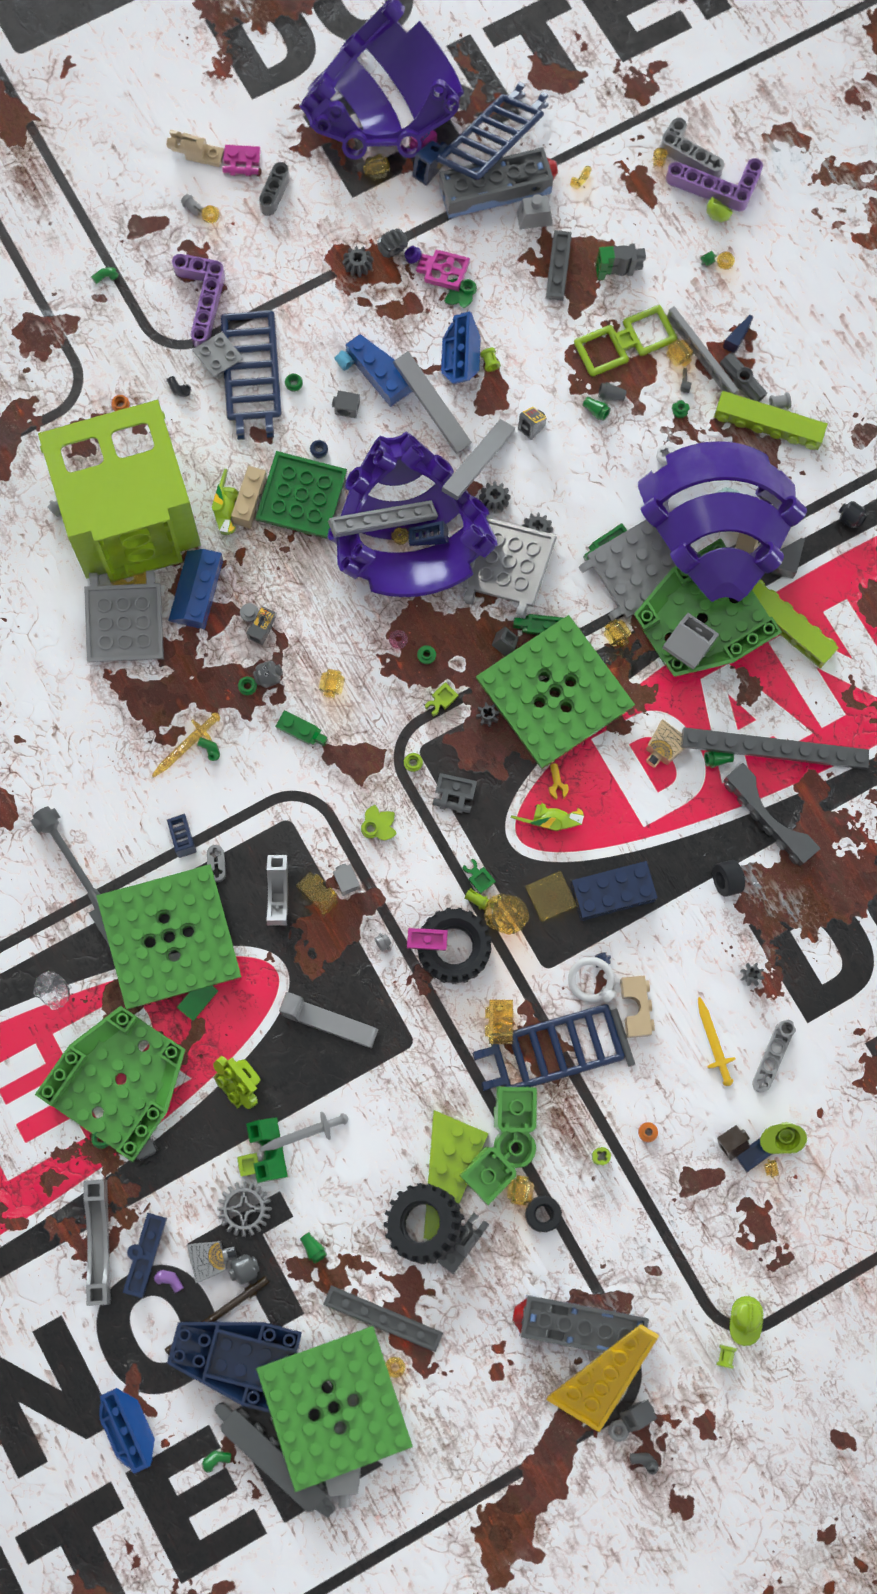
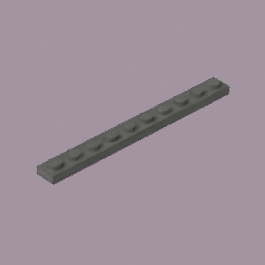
M686 727L682 729L681 748L865 770L869 768V749Z

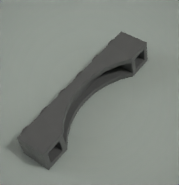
M744 763L740 764L723 780L725 788L738 797L737 801L741 806L748 808L751 817L763 825L765 833L774 837L777 846L789 854L788 857L792 863L802 866L821 849L808 834L788 829L769 814L759 797L756 776Z

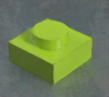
M258 1154L238 1156L240 1176L244 1177L255 1174L253 1163L259 1162Z

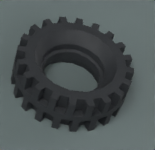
M459 907L458 909L446 908V910L441 912L439 910L435 912V915L429 917L421 927V929L436 930L459 929L464 931L472 942L470 957L459 964H449L443 961L438 956L437 950L417 949L418 957L424 970L431 974V977L434 979L437 978L442 983H466L468 980L476 978L486 967L491 954L492 939L487 925L485 926L482 919L475 916L472 911H465Z
M417 1183V1186H407L405 1192L399 1191L397 1193L399 1197L396 1200L391 1199L389 1202L392 1205L391 1210L385 1211V1215L388 1216V1222H384V1227L388 1230L385 1237L391 1241L390 1247L396 1250L399 1256L419 1264H436L439 1259H447L446 1255L449 1252L454 1253L456 1251L454 1246L457 1242H461L462 1239L459 1238V1235L465 1229L461 1225V1220L465 1218L460 1213V1204L454 1200L455 1197L432 1184ZM419 1205L432 1206L438 1212L440 1218L437 1234L426 1242L414 1241L408 1235L406 1229L409 1213Z

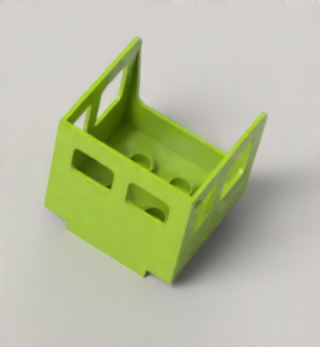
M158 399L38 433L41 444L40 449L45 457L66 533L86 579L89 578V573H97V575L107 573L111 583L146 573V571L181 563L183 560L180 552L201 546L189 497L164 420L166 417L164 411L161 410ZM137 425H148L154 447L151 450L124 458L118 457L113 444L112 434ZM91 438L97 439L103 455V462L96 466L68 472L61 449L64 446Z

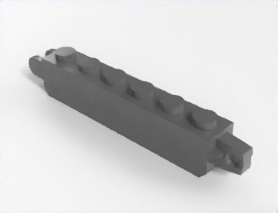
M222 1402L216 1405L214 1411L223 1421L221 1432L306 1512L316 1510L327 1518L334 1512L336 1506L328 1498V1492L325 1490L327 1487L323 1482L297 1492L294 1491L282 1450L279 1447V1441L273 1436L269 1438L264 1433L266 1431L265 1428L258 1422L254 1424L249 1419L250 1415L243 1408L239 1410L237 1407L232 1410Z

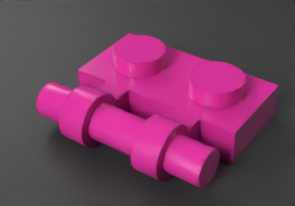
M225 144L223 161L224 164H230V166H223L222 172L233 176L236 174H245L250 177L252 175H259V168L252 166H260V146ZM236 165H246V167H237Z

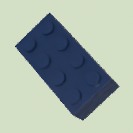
M647 861L575 879L570 883L580 921L655 902L657 899Z

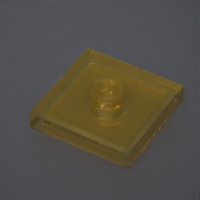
M561 870L525 886L541 922L577 906Z

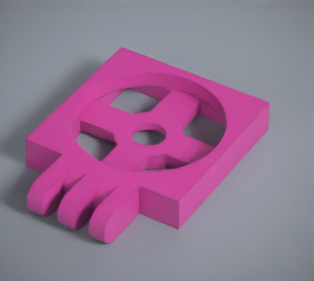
M438 249L435 250L433 256L421 255V260H419L415 270L418 273L425 274V283L459 291L460 284L470 264L469 257ZM447 259V261L442 264L437 263L441 260ZM454 261L460 263L462 269L455 268L453 265ZM449 267L451 270L445 272L444 268ZM432 270L441 272L439 279L433 277ZM450 275L459 276L455 282L447 281Z

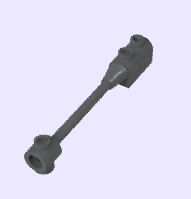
M44 807L38 810L30 821L38 833H50L88 892V897L94 907V910L89 912V915L108 943L96 895L101 893L93 887L58 832V819L61 818L55 808Z

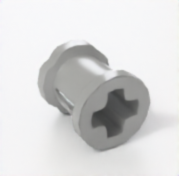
M789 392L780 396L770 395L769 405L790 409L792 402Z

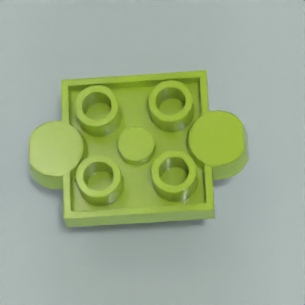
M220 1056L213 1063V1067L217 1072L213 1077L216 1084L222 1088L229 1101L237 1108L242 1105L247 1109L254 1107L258 1103L254 1092L257 1089L256 1085L261 1080L245 1059L236 1062L233 1057L227 1060L225 1057Z

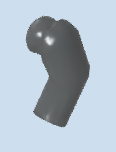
M630 1453L631 1464H642L651 1475L658 1472V1462L651 1454Z

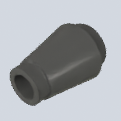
M608 382L601 383L598 397L602 398V400L624 401L626 390Z

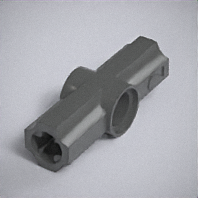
M729 353L720 362L723 369L734 380L735 386L743 390L751 400L760 402L767 395V391L753 377L752 370L745 367L733 353ZM743 376L747 378V380H742L740 377Z

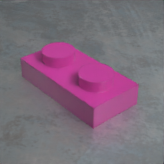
M408 928L407 948L446 951L448 930Z

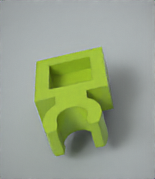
M445 682L432 694L435 700L428 701L425 704V709L434 706L435 710L432 712V716L438 714L441 706L446 709L459 695Z

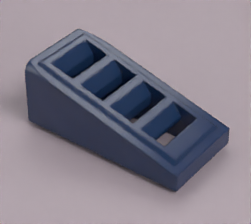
M749 315L725 339L724 349L734 354L737 352L751 326L752 315Z
M444 521L409 528L410 546L449 543L448 526ZM416 533H419V539H416Z
M182 814L167 819L177 856L182 858L196 853L197 850L186 815ZM184 823V825L173 828V825ZM186 830V832H183V833H180V834H177V835L175 834V833H177V832ZM188 837V839L178 842V840Z

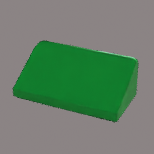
M209 986L191 991L177 1008L194 1021L217 994L218 990L214 986Z

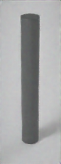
M612 1009L610 1011L628 1067L634 1066L636 1064L618 1009Z

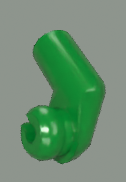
M200 737L197 746L207 750V757L210 761H217L220 757L218 745L213 741Z
M211 1452L202 1462L203 1470L207 1473L212 1472L219 1462L230 1464L232 1453Z

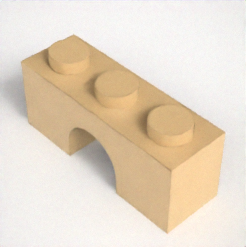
M248 465L231 515L233 524L251 529L256 515L258 497L263 494L267 482L266 470Z
M645 975L623 977L620 979L622 999H632L639 1007L637 1015L624 1019L627 1038L651 1036L652 1031H655L654 1020L650 1019L652 1001L648 1000L647 992H650L649 980L645 979Z

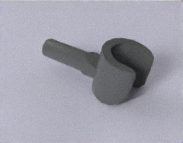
M683 368L680 391L689 393L692 383L687 382V368Z

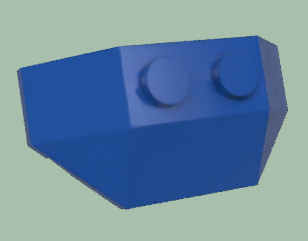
M470 311L454 315L453 322L442 339L441 373L453 384L470 381L480 371L481 336Z
M118 1388L101 1395L100 1421L116 1458L126 1467L130 1468L134 1474L151 1466L155 1438L139 1401Z

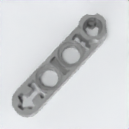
M787 1019L776 1025L752 1081V1086L757 1092L762 1093L770 1089L790 1040L796 1032L793 1021ZM787 1025L789 1033H784L782 1027ZM774 1042H779L782 1045L780 1053H775L772 1050ZM766 1060L774 1062L775 1067L772 1071L765 1069L764 1063ZM760 1072L771 1075L770 1078L767 1076L764 1080V1083L767 1084L766 1087L759 1088L757 1080H761L764 1076Z

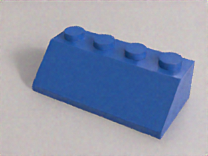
M207 549L187 551L169 615V622L205 630L224 561L222 553Z

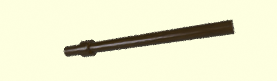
M264 1276L253 1285L249 1284L244 1288L245 1291L202 1322H216L249 1297L251 1299L258 1294L257 1291L270 1283L268 1278ZM172 1343L164 1349L168 1355L170 1353Z

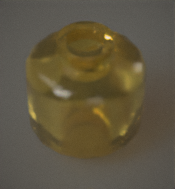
M382 154L366 158V165H363L365 176L369 175L371 180L384 178L388 175V171H390L388 158Z
M677 339L667 347L666 355L675 367L681 365L685 367L692 362L693 350L685 340Z
M614 619L604 626L603 635L611 646L619 645L621 648L629 642L628 638L631 636V631L623 620Z
M327 669V672L321 674L319 690L324 692L323 696L335 698V695L342 694L345 677L341 675L342 672Z
M517 1175L516 1179L511 1180V1183L508 1185L507 1198L511 1200L512 1204L526 1206L527 1203L532 1201L534 1184L528 1181L529 1177Z

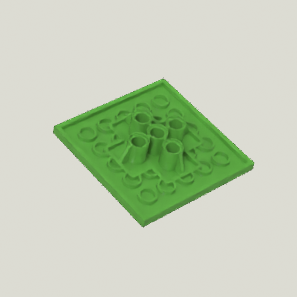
M567 615L476 676L479 684L541 770L635 707L634 702L570 615ZM546 676L548 681L541 682L539 677ZM573 681L575 686H567L565 682ZM557 691L560 696L552 697L550 692ZM541 701L544 706L542 708L536 707L534 703ZM568 706L571 711L568 713L563 712L561 707Z
M211 864L96 895L126 1010L241 978ZM163 914L170 916V920L166 924L159 922ZM186 928L194 930V934L191 937L183 935ZM173 933L175 939L172 942H166L164 940L165 935ZM149 938L156 940V944L152 948L145 946V942ZM172 952L180 953V958L177 961L169 959Z
M373 1326L256 1368L295 1492L413 1447ZM325 1381H329L332 1385L329 1393L322 1391V1384ZM351 1394L357 1397L358 1401L355 1406L348 1404V1397ZM332 1401L338 1404V1410L334 1414H331L328 1410V1405ZM312 1409H317L319 1412V1417L315 1421H311L309 1418V1412ZM338 1422H342L345 1425V1430L341 1434H337L335 1431V1425Z

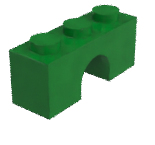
M277 1117L246 1123L250 1143H258L264 1146L270 1141L281 1137ZM283 1147L264 1151L262 1161L253 1163L257 1183L288 1177Z

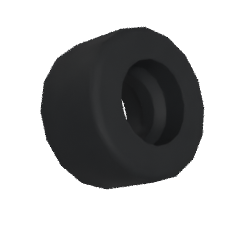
M728 860L715 864L712 875L714 885L719 894L723 897L742 893L745 889V876L739 863L735 860Z
M539 1196L533 1198L528 1203L525 1209V1218L527 1224L533 1230L549 1232L559 1225L562 1219V1210L555 1199L549 1196ZM541 1206H546L551 1211V1217L547 1222H540L536 1218V1210Z

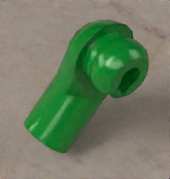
M114 267L101 268L91 276V279L97 284L107 276L111 280H115L119 274Z

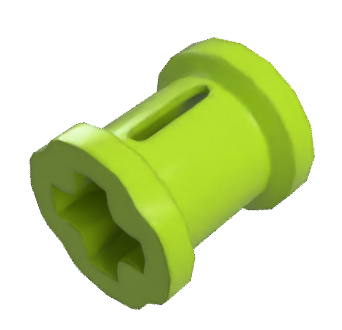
M493 347L486 348L480 352L487 372L494 371L501 366L500 362L497 361L496 350Z
M599 1147L592 1153V1161L596 1165H606L611 1160V1153L605 1147ZM597 1152H599V1153L604 1152V1153H605L604 1158H605L606 1160H605V1161H604V1160L598 1161V1159H597V1158H598Z
M719 1345L721 1350L719 1361L716 1362V1365L734 1369L732 1364L737 1348Z

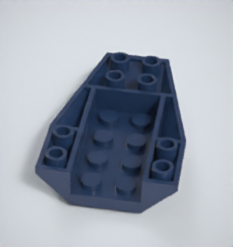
M178 1322L167 1364L242 1406L269 1412L256 1368L298 1353L302 1332L265 1322Z

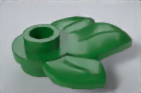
M458 278L450 279L448 281L455 282L458 280ZM465 279L461 282L459 291L448 289L450 292L445 297V303L449 305L459 303L462 308L469 306L473 301V295L477 291L476 283L471 279Z

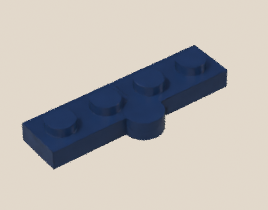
M147 1212L139 1243L131 1245L127 1250L128 1257L133 1261L123 1293L140 1298L144 1297L168 1218Z

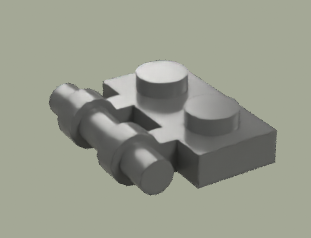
M440 773L435 793L443 795L442 799L434 798L433 805L439 806L440 809L444 810L446 808L457 810L456 812L461 814L462 812L470 813L471 806L464 805L465 799L473 801L477 781ZM448 796L459 798V802L447 801Z

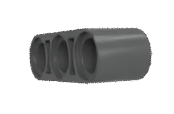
M284 162L274 164L260 194V210L266 216L273 215L276 212L290 179L289 169Z

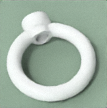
M596 957L582 958L571 967L568 974V985L572 993L580 1000L585 1002L603 1000L607 1004L617 993L613 989L615 983L613 970L602 959ZM596 965L605 972L607 983L599 993L593 995L586 994L577 987L576 974L583 966Z

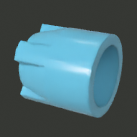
M342 350L334 357L343 371L348 370L354 364V360L346 351Z

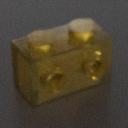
M309 872L296 885L297 889L325 916L338 904L336 898L338 895L331 887L327 889L322 884L324 880L317 873L313 875Z
M489 999V1007H485V1019H489V1025H485V1037H489V1044H513V1000Z

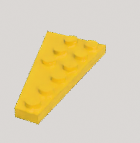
M640 1324L549 1394L546 1400L600 1432L659 1335Z

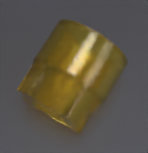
M657 148L654 150L653 166L663 167L668 156L666 149Z

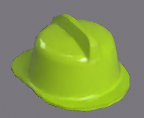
M782 1122L768 1127L760 1138L763 1150L771 1154L797 1153L807 1143L805 1130L799 1125L790 1122Z
M742 1296L736 1299L732 1305L730 1334L737 1344L750 1346L756 1343L761 1336L763 1308L754 1297Z

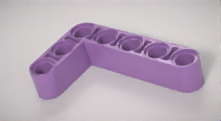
M758 158L750 159L739 184L736 185L682 163L672 162L668 166L666 182L708 200L714 197L728 208L743 211L747 208L760 178L763 163Z
M177 254L172 258L174 273L182 278L203 281L191 330L193 345L197 347L211 337L225 280L224 267L221 262L216 260ZM207 303L212 304L211 306H204ZM198 336H203L202 339H196Z

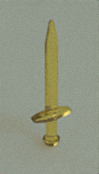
M216 712L211 713L212 716L202 725L192 719L191 722L196 727V730L158 765L152 777H156L167 770L200 737L204 736L212 741L206 731L214 723L220 721V715Z

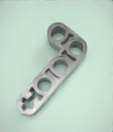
M680 117L673 119L662 136L661 152L679 163L720 178L724 168L723 159L684 138L687 122Z

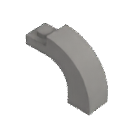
M268 855L267 925H287V855Z

